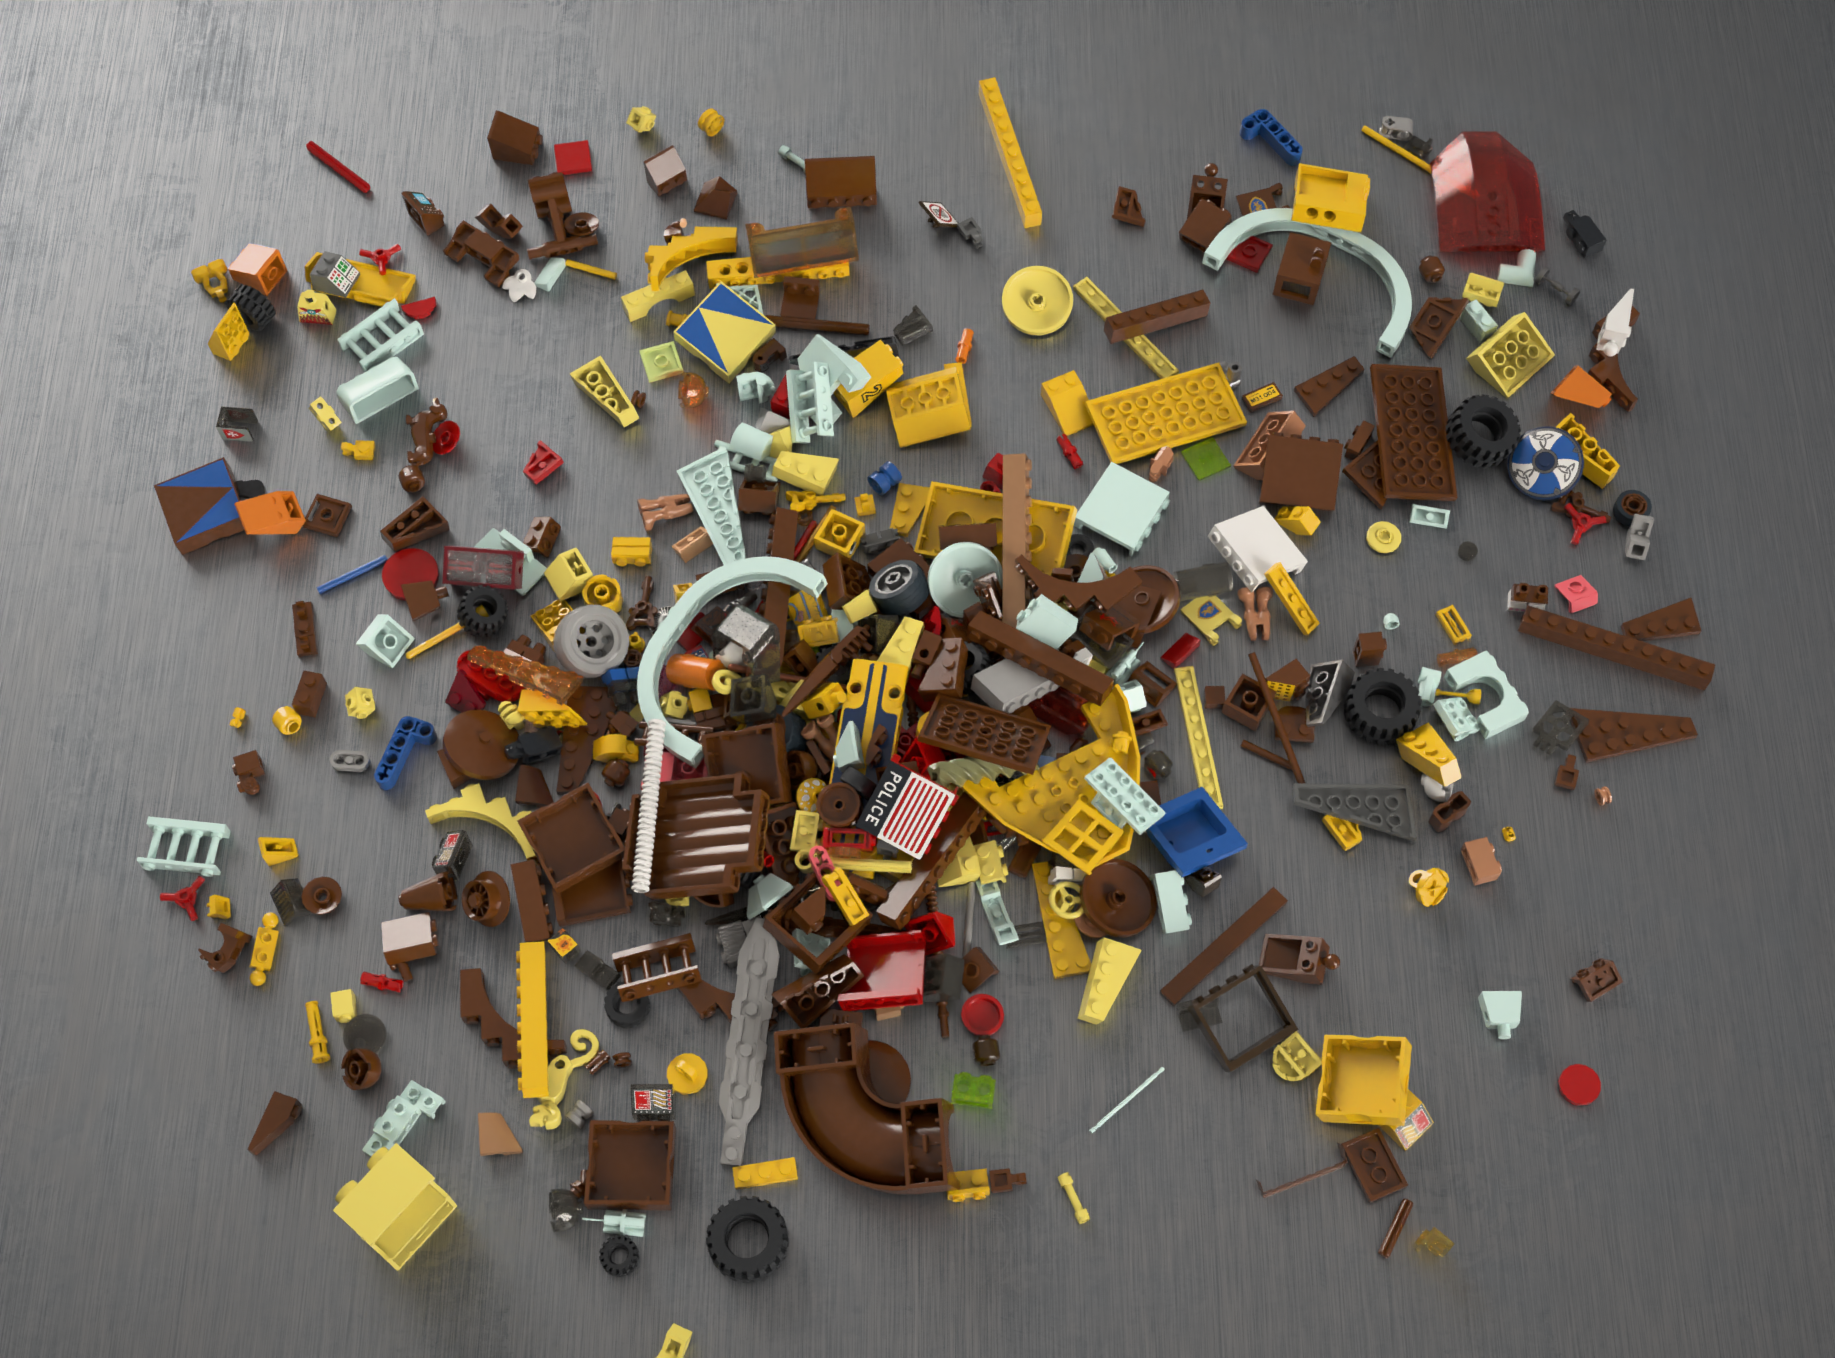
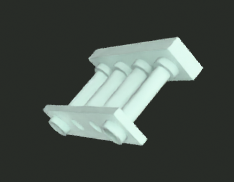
M395 298L385 303L383 307L337 339L343 351L350 347L361 359L359 363L363 372L381 364L389 357H394L424 335L421 324L417 320L409 324L398 313L400 309ZM390 317H393L404 328L398 334H395L384 323ZM379 327L390 339L384 344H380L369 332ZM363 337L376 349L369 355L356 344Z
M812 362V371L807 373L801 370H787L792 443L808 444L810 443V435L817 433L819 436H834L828 363ZM813 378L814 389L806 391V380ZM814 397L815 407L808 409L807 399ZM816 415L817 425L809 427L808 417Z
M148 816L146 824L154 833L147 858L137 857V862L143 869L148 871L162 869L201 873V875L206 877L221 874L218 867L213 864L219 840H222V838L229 839L231 831L226 824ZM164 832L172 833L173 836L167 859H155L161 835ZM183 834L192 836L186 862L175 861L180 838ZM203 836L212 838L206 863H194L200 838Z

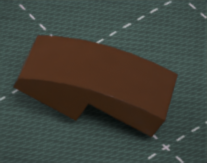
M881 724L874 731L867 748L865 763L869 768H872L874 765L877 766L883 757V752L878 746L879 744H884L888 738V731Z

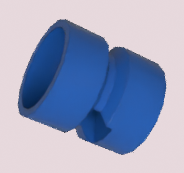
M887 461L879 467V472L874 471L867 477V480L872 489L882 496L891 489V486H895L902 480V475L893 463Z

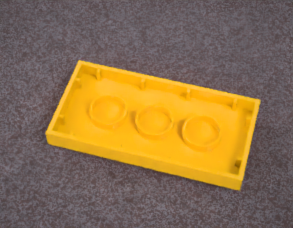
M931 481L914 551L925 558L935 559L942 551L939 544L938 525L996 523L997 546H993V550L990 551L997 557L1003 570V494ZM1032 499V507H1029V514L1032 516V525H1029V532L1032 535V543L1029 544V551L1032 553V562L1030 563L1043 573L1051 576L1053 568H1064L1077 509L1071 505Z

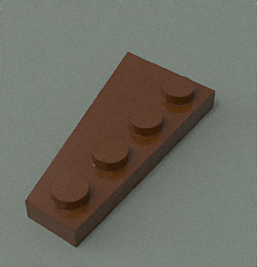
M1353 356L1295 386L1294 392L1313 417H1315L1334 397L1341 394L1343 389L1360 377L1365 369L1357 358Z
M1692 598L1637 617L1621 625L1624 636L1640 641L1697 635L1702 631Z

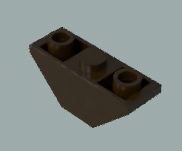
M1209 866L1183 877L1192 891L1201 897L1217 889L1222 879L1221 874Z

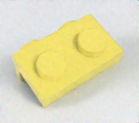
M1470 273L1462 297L1467 298L1469 301L1477 300L1488 307H1497L1504 282Z
M996 840L974 845L981 870V884L984 885L1002 880L1003 883L1007 882L1006 876L1009 873L1006 863L1002 864L1001 857H1004L1002 846H998Z

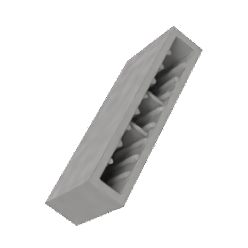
M1004 659L974 674L971 689L993 709L1006 713H1012L1019 707L1026 706L1029 702L1041 698L1044 694L1060 687L1054 682L1039 676L1037 673L1023 668L1010 659Z

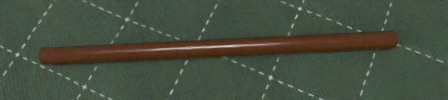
M1250 653L1248 657L1297 783H1306L1256 653Z

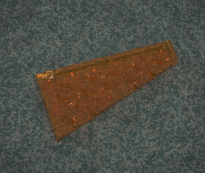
M475 646L468 652L467 660L484 668H493L495 673L500 676L506 674L509 676L510 681L531 691H540L543 693L542 696L547 699L553 697L557 699V704L561 706L583 683L584 676L577 675L575 672L563 671L555 666L542 665L538 661H528L520 656L507 655L502 651H493L485 646Z

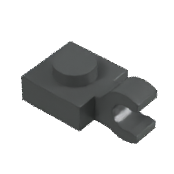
M973 217L957 224V229L965 240L971 238L976 249L983 246L980 242L983 240L980 236L981 228Z
M879 839L877 854L883 855V860H892V857L897 858L898 848Z

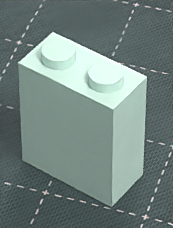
M1042 594L1037 599H1033L1029 603L1028 608L1025 611L1021 610L1016 617V620H1018L1017 630L1056 650L1076 631L1078 618Z

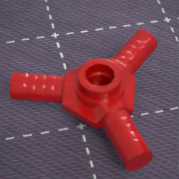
M396 244L389 249L384 250L380 248L373 252L361 249L359 255L371 258L378 265L379 274L383 276L386 275V264L390 260L391 255L400 251L401 247L399 244Z
M1570 503L1564 506L1565 510L1572 516L1575 532L1571 543L1574 545H1578L1582 533H1585L1592 525L1606 523L1605 516L1591 518L1587 514L1578 513Z
M198 876L190 887H185L176 893H161L160 901H175L177 905L186 909L190 920L195 921L198 919L194 908L197 896L196 891L204 883L205 879Z

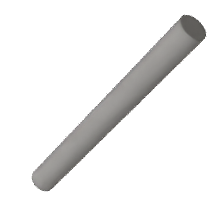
M968 882L962 958L971 950L976 887L974 882Z

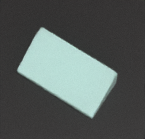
M550 258L534 282L536 287L549 292L566 267L565 259Z
M1412 504L1409 522L1447 529L1450 510Z

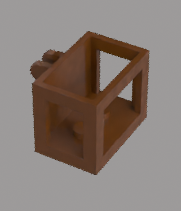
M1290 232L1277 273L1273 295L1314 305L1331 242ZM1284 281L1311 287L1309 296L1282 289Z

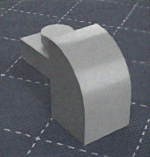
M1634 514L1626 537V557L1645 560L1650 545L1649 535L1654 517Z

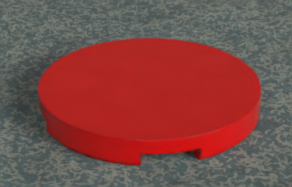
M417 548L403 549L393 554L386 561L382 570V580L385 588L393 597L406 601L401 585L432 581L435 588L439 580V568L434 557L428 552Z

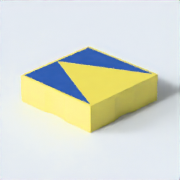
M720 281L674 331V339L691 354L703 360L712 371L730 384L746 366L749 359L774 336L776 325Z

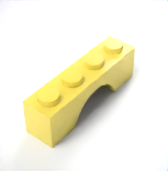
M685 270L665 278L659 291H652L651 285H648L622 296L621 300L623 309L629 321L632 322L647 316L650 308L662 300L675 299L680 302L695 296L693 282Z

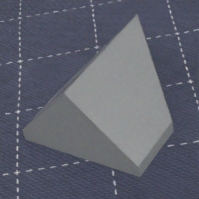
M760 407L755 428L769 434L790 425L789 419Z

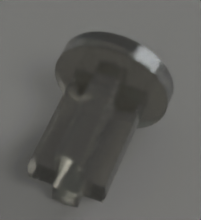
M1016 836L1004 837L998 842V845H1001L1005 852L1017 841Z

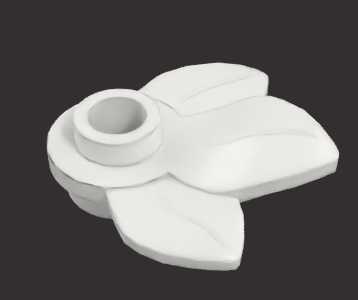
M526 269L518 270L513 276L507 277L503 282L502 288L509 290V296L513 302L518 301L524 294L530 299H534L536 295V285L531 281L532 276ZM525 275V278L520 280V276Z

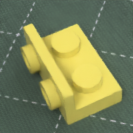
M796 810L790 846L791 851H810L812 847L820 846L821 839H818V833L822 831L823 820L819 813Z

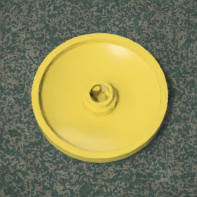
M1030 266L1017 271L1009 278L1002 293V308L1005 317L1016 329L1030 335H1046L1058 330L1068 320L1073 307V293L1068 281L1056 270L1045 266Z

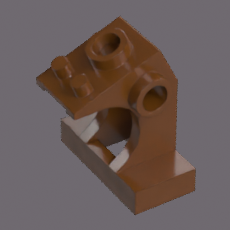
M220 923L217 930L221 931L224 937L221 949L213 953L200 948L198 951L201 953L199 957L202 960L208 961L207 965L211 970L225 973L235 965L245 943H250L253 936Z

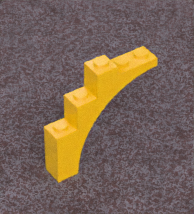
M695 226L694 233H691V236H672L671 243H668V246L649 245L648 252H645V263H648V270H650V273H648V284H651V290L659 291L666 276L685 262L709 254L736 252L738 244L737 227Z

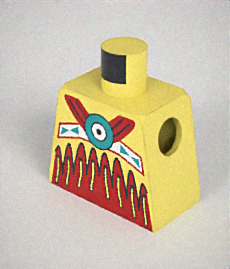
M306 290L300 294L297 307L300 322L333 325L337 310L326 294L314 293L313 290Z

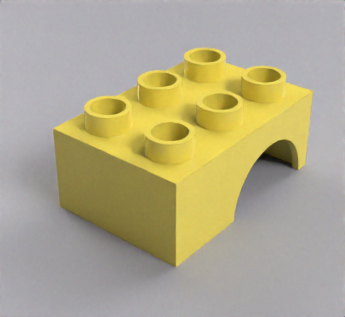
M395 1143L390 1150L382 1147L371 1156L367 1163L370 1171L359 1183L351 1180L340 1189L335 1197V1201L339 1204L333 1211L398 1271L457 1205L433 1181L435 1179L434 1176Z

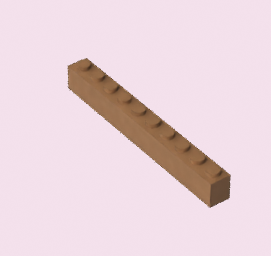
M1025 453L1003 455L1002 622L1016 628L1018 621L1016 620L1017 615L1021 610L1025 611L1028 608L1029 599H1032V590L1027 583L1029 579L1025 574L1021 575L1015 568L1017 565L1015 559L1021 554L1029 562H1032V553L1029 551V544L1032 543V535L1029 532V525H1032V516L1029 514V507H1032V498L1029 496V489L1032 488V480L1029 477V471L1032 470V462Z

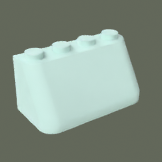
M389 357L381 364L373 366L363 374L357 375L347 383L341 384L336 394L355 424H358L418 390L419 387L411 369L398 357Z

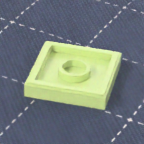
M674 341L639 350L649 383L684 373Z

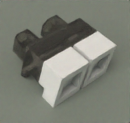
M1052 852V859L1048 861L1050 866L1048 884L1056 885L1060 882L1070 881L1081 886L1086 873L1060 854Z

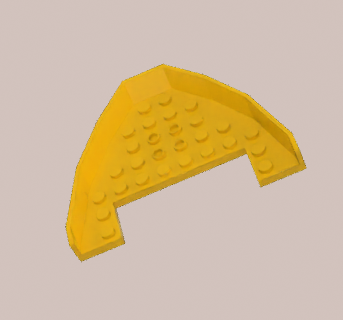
M1118 684L1114 685L1112 692L1101 707L1091 702L1081 706V710L1097 735L1098 740L1040 767L1039 770L1036 769L1033 775H1023L999 787L996 781L983 777L979 784L967 780L961 789L1000 823L1044 848L1057 853L1043 843L1042 838H1045L1079 799L1101 814L1091 804L1097 791L1084 779L1087 774L1108 758H1112L1140 786L1141 757L1128 700ZM1118 731L1127 732L1132 737L1127 754L1116 753L1112 750L1114 742L1112 736L1117 734ZM1079 811L1070 823L1084 832L1094 820ZM1128 823L1122 828L1124 834L1096 867L1130 850L1134 829ZM1098 824L1088 836L1103 845L1112 833ZM1064 829L1054 841L1069 850L1078 838ZM1082 842L1073 854L1087 864L1096 854V851Z

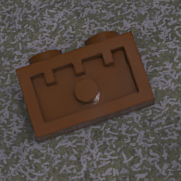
M1603 958L1593 961L1592 966L1577 971L1576 975L1571 978L1573 983H1578L1588 1002H1592L1623 983L1614 962Z

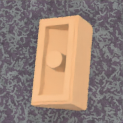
M700 526L672 545V548L686 563L713 545V542L707 530Z

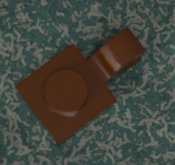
M1568 754L1564 766L1560 765L1558 767L1554 785L1570 790L1575 789L1579 770L1574 769L1576 756Z
M1010 1168L989 1171L992 1193L1013 1191L1012 1185L1027 1184L1025 1173L1011 1174Z

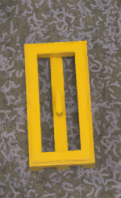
M1454 605L1436 612V617L1454 645L1471 638L1470 631ZM1448 611L1451 612L1452 616L1454 617L1455 621H1456L1457 624L1459 625V627H1460V629L1462 630V632H1463L1464 635H1462V634L1460 633L1459 629L1457 628L1456 623L1454 622V620H1452V618H1451V616L1449 615Z

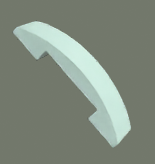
M980 880L975 881L987 920L999 946L1019 940L1001 898L997 881L984 885L981 884Z

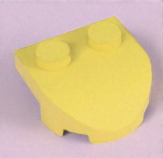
M1298 1031L1290 1035L1281 1044H1278L1273 1052V1068L1285 1080H1304L1322 1065L1321 1058Z

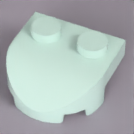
M752 372L736 376L740 401L758 398L760 404L768 401V396L774 395L776 392L773 381L764 373Z

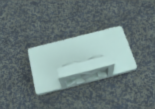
M492 528L474 546L478 548L524 551L522 589H514L522 596L544 576V572L547 569L534 558L532 550L505 529L499 532Z
M1108 758L1084 778L1097 791L1091 804L1106 819L1121 829L1128 823L1141 835L1165 815V811L1112 758Z

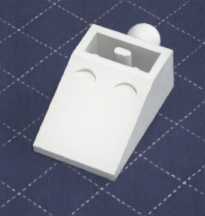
M1630 289L1610 311L1600 330L1596 350L1603 351L1607 356L1611 357L1618 354L1621 347H1625L1626 339L1630 336L1632 327L1629 326L1634 289Z

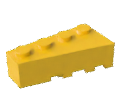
M1429 722L1396 739L1401 759L1444 787L1461 778L1456 757Z

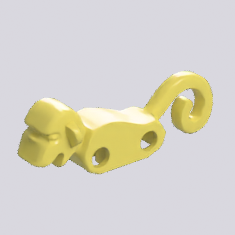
M718 670L712 678V685L717 692L724 695L730 694L734 688V682L744 690L742 698L746 702L762 707L767 704H775L776 701L781 703L797 684L776 679H751L748 682L739 674L730 670ZM720 679H725L723 684L720 682ZM753 696L756 700H751L749 697Z
M578 1029L570 1037L571 1046L577 1051H585L587 1048L586 1043L578 1042L580 1038H585L591 1042V1050L586 1055L569 1060L565 1055H559L549 1064V1097H537L541 1104L533 1107L534 1114L529 1119L531 1127L545 1126V1129L549 1130L555 1129L561 1124L562 1117L557 1105L564 1097L568 1077L572 1073L573 1068L587 1064L598 1054L597 1051L600 1049L597 1037L589 1030Z

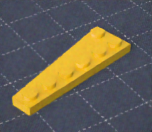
M1052 861L1032 864L1053 978L1058 979L1089 974L1091 962L1075 920L1060 917L1052 910L1049 903V893L1055 886L1048 884V876H1050V871L1054 868ZM1058 891L1055 894V903L1057 906L1058 901L1061 898V895Z

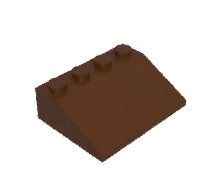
M875 156L805 159L808 208L877 205Z

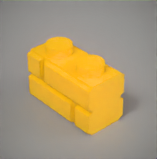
M613 537L611 552L613 564L618 566L635 564L639 567L651 564V538Z

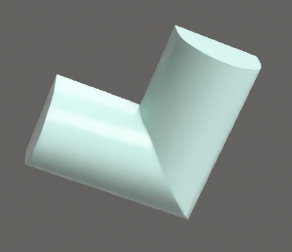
M1530 249L1521 250L1517 255L1516 266L1500 264L1497 280L1507 284L1533 287L1536 253Z

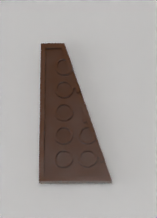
M1377 440L1345 466L1342 472L1381 510L1387 498H1384Z
M569 685L567 706L583 718L587 725H581L577 728L564 726L557 795H565L582 786L586 773L594 761L593 741L607 734L611 720L606 717V714L610 710L613 713L618 711L620 702L627 692L626 688Z
M1567 708L1566 710L1586 763L1696 738L1698 735L1690 717Z

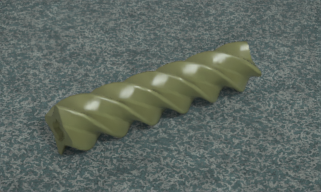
M973 757L953 759L948 762H937L928 766L930 780L945 788L951 783L961 788L967 780L979 784L983 777L995 781L999 774L1011 778L1013 773L1017 771Z

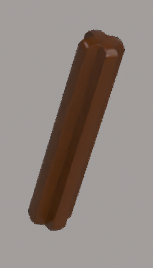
M1406 1198L1401 1201L1378 1251L1379 1255L1385 1258L1390 1256L1413 1207L1412 1201Z

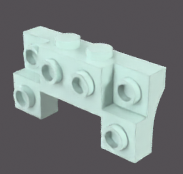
M411 1080L400 1096L397 1095L395 1099L388 1103L384 1115L376 1120L373 1129L374 1134L362 1151L371 1157L382 1147L390 1150L395 1143L400 1145L421 1115V1112L434 1119L436 1116L434 1113L440 1104L444 1105L446 1101L436 1093Z

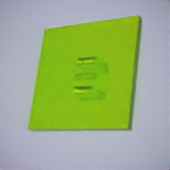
M1213 437L1181 451V454L1199 481L1231 467V464Z

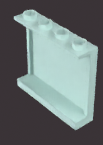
M1111 462L1077 512L1074 526L1080 529L1084 525L1130 550L1129 556L1132 557L1135 551L1138 552L1140 550L1143 538H1147L1150 535L1153 523L1157 524L1162 509H1167L1170 503L1168 499L1170 492Z

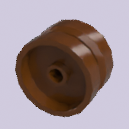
M842 782L831 783L824 787L819 793L816 802L817 812L825 824L831 828L854 827L864 811L863 801L856 790L849 784Z

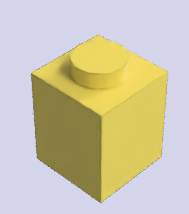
M351 989L330 993L332 1015L337 1022L348 1023L352 1019L358 1018L356 997Z

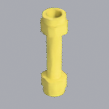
M1069 1172L1058 1176L1061 1188H1065L1076 1212L1074 1216L1078 1223L1082 1224L1090 1220L1087 1209H1083L1072 1186L1073 1180Z

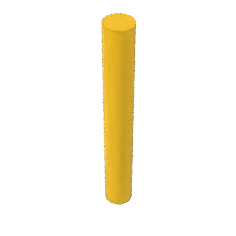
M570 259L566 260L565 265L614 280L617 278V273Z

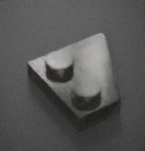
M917 305L912 308L910 315H906L902 322L893 329L894 336L902 346L933 332L932 324Z

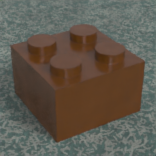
M1242 673L1224 702L1221 712L1256 731L1269 710L1258 681ZM1269 688L1274 700L1276 696V691Z

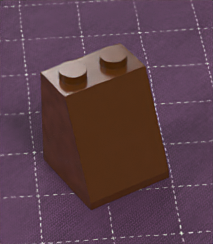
M496 110L487 139L494 160L533 165L534 160L538 157V147L542 144L543 136L540 134L539 127Z

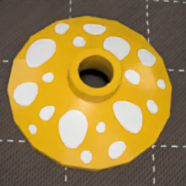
M810 778L804 780L799 785L796 792V801L801 811L818 813L816 794L819 795L822 789L827 786L825 782L817 778Z

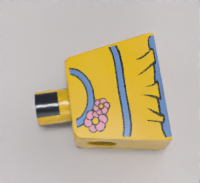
M801 590L789 598L787 622L793 620L795 625H800L802 620L813 618L814 621L821 620L820 617L828 615L821 594L818 598H815Z

